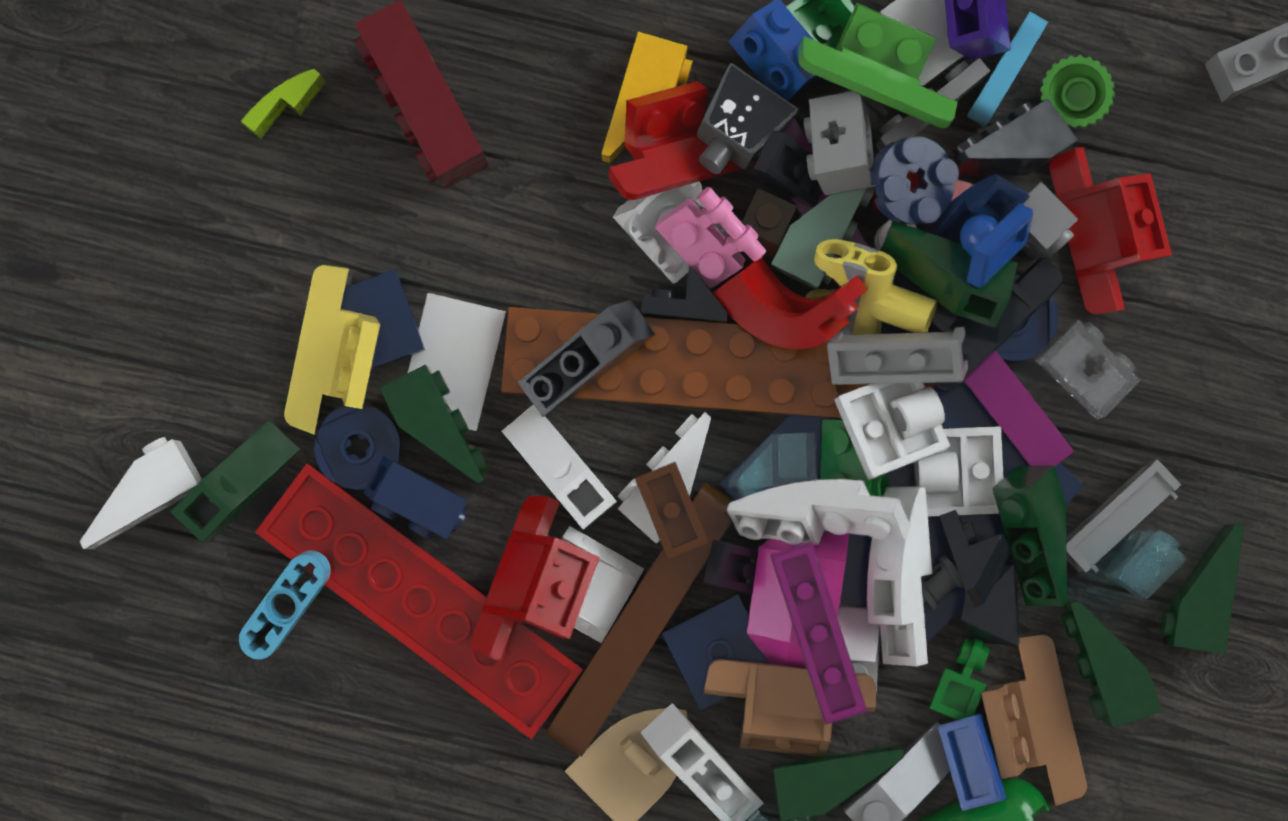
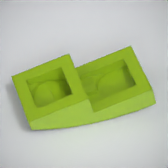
M315 69L303 72L285 81L264 96L246 114L241 122L248 130L262 139L286 106L301 116L326 81Z

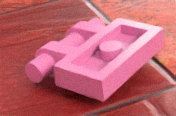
M707 187L697 197L705 208L701 210L691 198H688L659 218L655 229L711 289L743 268L746 259L739 252L744 251L752 261H757L765 254L766 249L757 240L758 234L750 225L744 226L732 212V204L724 196L719 198L710 187ZM719 223L730 236L726 238L714 224Z

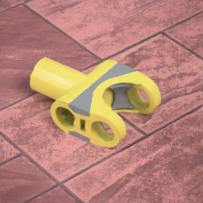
M839 239L825 240L817 245L814 262L819 269L826 272L827 276L833 278L842 286L858 275L868 289L854 301L859 308L847 316L850 323L840 330L843 331V335L880 334L883 322L912 333L928 332L938 302L932 298L893 285L897 264L890 255L862 244ZM825 254H838L842 256V258H831L826 256ZM816 289L810 291L806 298H821L836 289H831V291Z

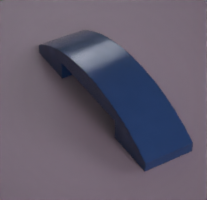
M995 174L963 191L950 202L945 212L936 221L929 223L923 231L961 244L960 231L965 221L971 217L983 214L992 216L1000 223L1019 203L1024 204L1030 196L1027 191ZM896 269L893 285L934 299Z

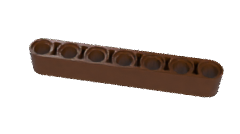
M706 482L703 484L692 503L708 543L670 559H667L664 549L661 550L545 732L547 736L582 757L710 556L713 540L720 541L732 522L727 508L729 503L734 500Z

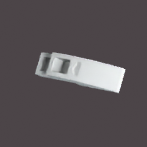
M814 480L782 485L729 503L727 512L740 536L752 540H759L761 538L782 540L794 545L813 541V544L818 545L824 531L837 535L850 533L868 535L875 539L895 538L905 540L910 527L899 499L870 496L863 480Z
M891 486L886 487L883 497L899 499L910 527L905 540L872 538L867 578L868 624H880L883 664L920 666L928 664L921 576L932 574L925 487Z

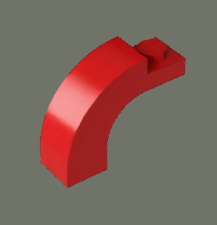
M761 257L715 290L713 294L728 314L742 328L758 339L781 348L808 349L827 342L849 324L850 321L847 316L859 308L854 301L868 289L857 275L827 296L806 298L785 287Z

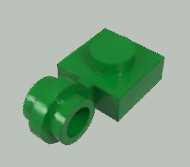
M965 638L956 658V662L963 665L961 673L944 666L929 704L930 709L957 720L974 716L982 696L981 693L986 686L985 682L971 677L973 669L981 672L989 654L990 648L983 645V640L978 638L973 640Z

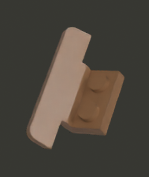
M1047 635L1020 637L1018 648L1025 679L991 686L981 694L1001 779L1019 776L1027 768L1046 765L1055 806L1082 797L1087 790V782L1054 642Z
M716 659L710 663L703 694L746 698L739 748L825 757L831 740L832 723L827 725L824 723L806 667L729 659ZM855 673L867 711L875 712L876 684L873 678L868 674Z

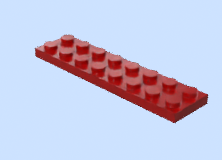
M308 463L255 531L256 534L291 560L308 550L322 553L328 559L331 567L330 577L325 584L328 588L531 740L583 671L582 667L526 625L516 621L500 661L474 651L471 647V638L487 596ZM312 563L302 566L304 570L315 577L313 571L316 567Z

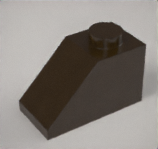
M758 188L742 223L744 226L750 225L758 234L757 240L766 249L762 258L770 266L797 206ZM744 251L739 252L746 259L743 268L731 275V278L755 262Z

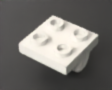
M924 383L869 384L834 399L868 480L951 447L941 425L945 418L942 403L936 392L930 387L925 388Z
M1001 426L943 429L951 447L914 462L915 487H925L928 516H940L955 509L959 515L999 514L992 488L1004 479Z

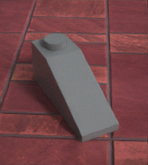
M938 721L903 750L904 758L862 787L841 805V808L852 821H902L950 772L938 726L941 724Z

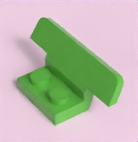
M856 3L836 49L803 36L798 47V62L807 72L939 128L949 127L955 117L958 102L920 86V80L918 79L937 40L933 35Z

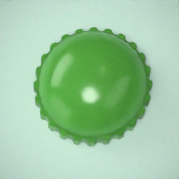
M1078 55V57L1069 56L1068 59H1060L1058 64H1053L1052 69L1046 72L1047 76L1043 78V87L1040 89L1041 93H1043L1041 100L1043 102L1049 98L1068 127L1071 126L1073 129L1082 127L1085 129L1089 125H1096L1097 121L1104 119L1105 114H1109V108L1114 104L1112 99L1115 97V92L1113 91L1115 85L1111 82V74L1107 73L1106 67L1101 66L1099 61H1093L1091 57L1084 58L1082 55Z

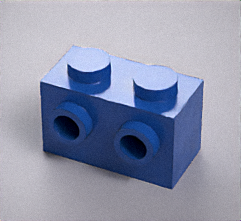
M774 0L753 13L728 41L763 85L788 102L806 92L820 78L807 72L799 65L798 47L803 36L812 40L813 38L781 0Z

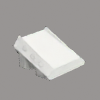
M700 182L637 200H628L618 207L613 216L617 223L672 283L678 282L688 273L689 265L655 229L659 218L688 198H691L701 210L705 208L697 199L698 195L703 191ZM719 223L714 224L725 237L729 235Z
M569 526L561 540L600 557L574 628L602 643L643 573L644 568Z

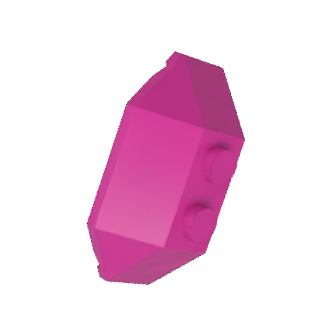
M824 531L819 544H814V548L838 618L849 533L837 535ZM769 539L759 546L747 634L770 664L806 667L770 554L805 543L794 545L782 540Z

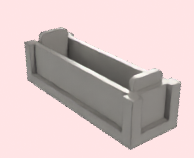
M964 327L955 328L954 332L843 335V331H839L827 343L832 385L963 382L968 370L967 360L963 361L961 345L965 337Z
M1158 459L1148 461L1066 536L1067 561L1079 573L1081 571L1084 573L1088 571L1097 573L1099 569L1094 564L1166 498L1171 501L1176 500L1178 496L1174 491L1181 484Z

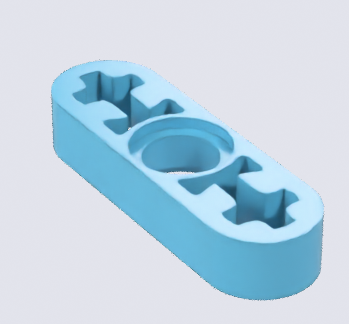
M1029 11L1010 42L1011 50L1004 52L966 117L983 127L987 125L1048 21Z
M314 550L304 551L292 559L239 634L240 647L247 656L253 659H264L281 646L330 577V563L322 553ZM312 563L316 567L313 571L315 577L305 582L301 588L293 585L304 574L305 570L302 566ZM287 594L294 600L295 612L293 615L284 616L276 610L274 605L276 595ZM270 621L276 626L266 635L265 641L267 643L259 646L254 642L257 638L255 633L264 628Z

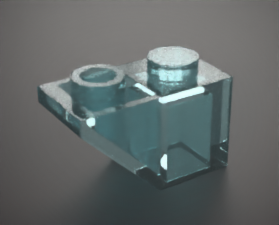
M815 433L771 434L728 479V489H737V497H745L763 491V488L817 480Z
M1160 529L1157 532L1152 530L1132 532L1104 571V574L1135 597L1148 599L1184 563L1187 556L1177 550L1181 544Z

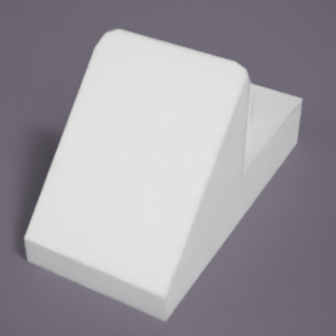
M840 604L838 621L855 673L871 676L876 684L877 693L881 638L880 624H868L867 607Z

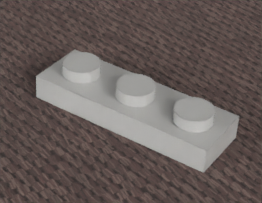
M980 58L970 66L963 61L945 76L949 83L937 93L958 101L981 83L990 70ZM897 114L879 129L883 136L879 139L876 147L881 150L891 142H896L902 138L914 137L930 123L911 115L903 119Z

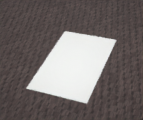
M428 293L419 326V333L426 350L412 355L408 373L425 364L432 373L440 370L451 392L444 396L450 410L453 411L459 408L469 429L477 431L506 311Z

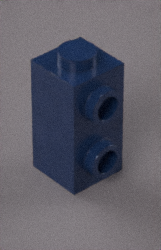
M385 456L381 459L363 493L374 501L371 506L372 510L393 521L397 514L411 520L408 528L430 540L434 533L447 539L451 531L455 532L458 530L466 515L464 506L467 500Z

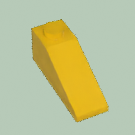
M638 31L601 153L602 161L611 163L625 148L626 100L678 86V83L687 84L693 63L692 60L686 59L688 46Z

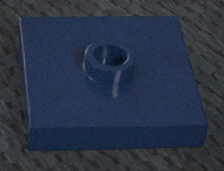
M396 269L345 287L341 309L376 317L380 323L371 370L426 350Z
M738 594L661 633L700 710L727 698V696L703 694L708 667L712 661L716 659H729L770 664L747 634L749 614Z

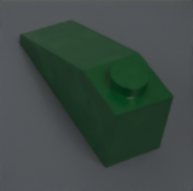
M1224 525L1171 600L1169 610L1163 611L1160 622V634L1165 636V645L1225 655L1245 525Z
M897 745L772 764L771 770L780 820L815 821V816L826 814L904 758L903 749Z

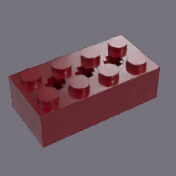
M398 0L356 22L355 26L361 36L354 39V42L370 71L379 68L381 74L374 77L389 107L391 109L397 105L400 107L401 112L394 116L411 146L416 143L420 144L422 150L416 152L415 155L430 183L439 180L445 190L488 167L489 165L482 148L403 2Z

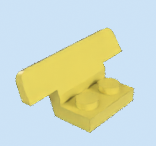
M321 265L313 273L284 412L285 420L290 426L311 434H315L323 394L342 398L345 406L363 408L380 327L376 317L341 309L349 271L348 268Z

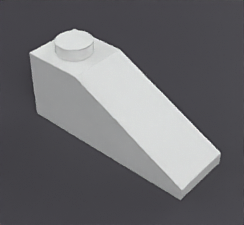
M162 437L142 449L145 455L132 463L79 541L83 549H95L178 502L202 480L181 441L174 439L167 441L165 437Z
M673 703L640 732L659 758L721 821H745L764 804Z

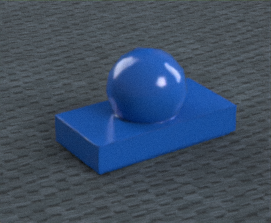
M1019 203L1000 223L992 216L983 214L971 217L965 221L960 231V240L963 249L972 256L967 282L981 288L1027 243L1033 209Z
M979 714L939 725L938 730L962 811L1007 799L999 774L994 746L990 742L983 715Z

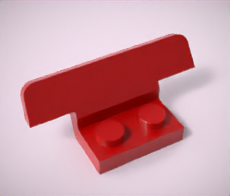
M696 81L626 100L624 146L635 160L609 167V179L621 196L628 200H637L743 169L729 160L720 174H714L704 168L699 162V157L708 146L696 136L706 114L707 87ZM758 158L750 166L755 165Z
M1084 147L1074 148L1053 158L1049 169L1057 198L1078 219L1069 228L1074 236L1068 243L1084 306L1092 314L1125 310L1115 269L1172 256L1152 175L1148 173L1119 177L1093 185Z
M530 496L523 502L471 638V647L474 651L500 661L515 621L530 624L563 639H570L600 557L556 537L547 536L560 501L551 497Z

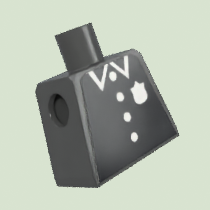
M731 63L696 134L702 142L708 145L699 157V162L704 168L714 174H720L729 160L739 167L747 169L760 156L772 130L784 133L791 125L799 109Z

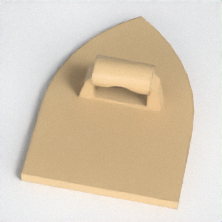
M666 708L646 710L621 719L603 732L587 748L582 757L579 756L565 770L575 783L613 821H638L662 797L677 776L659 758L640 733ZM678 709L687 718V711Z

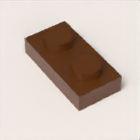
M676 461L635 478L667 559L708 543Z

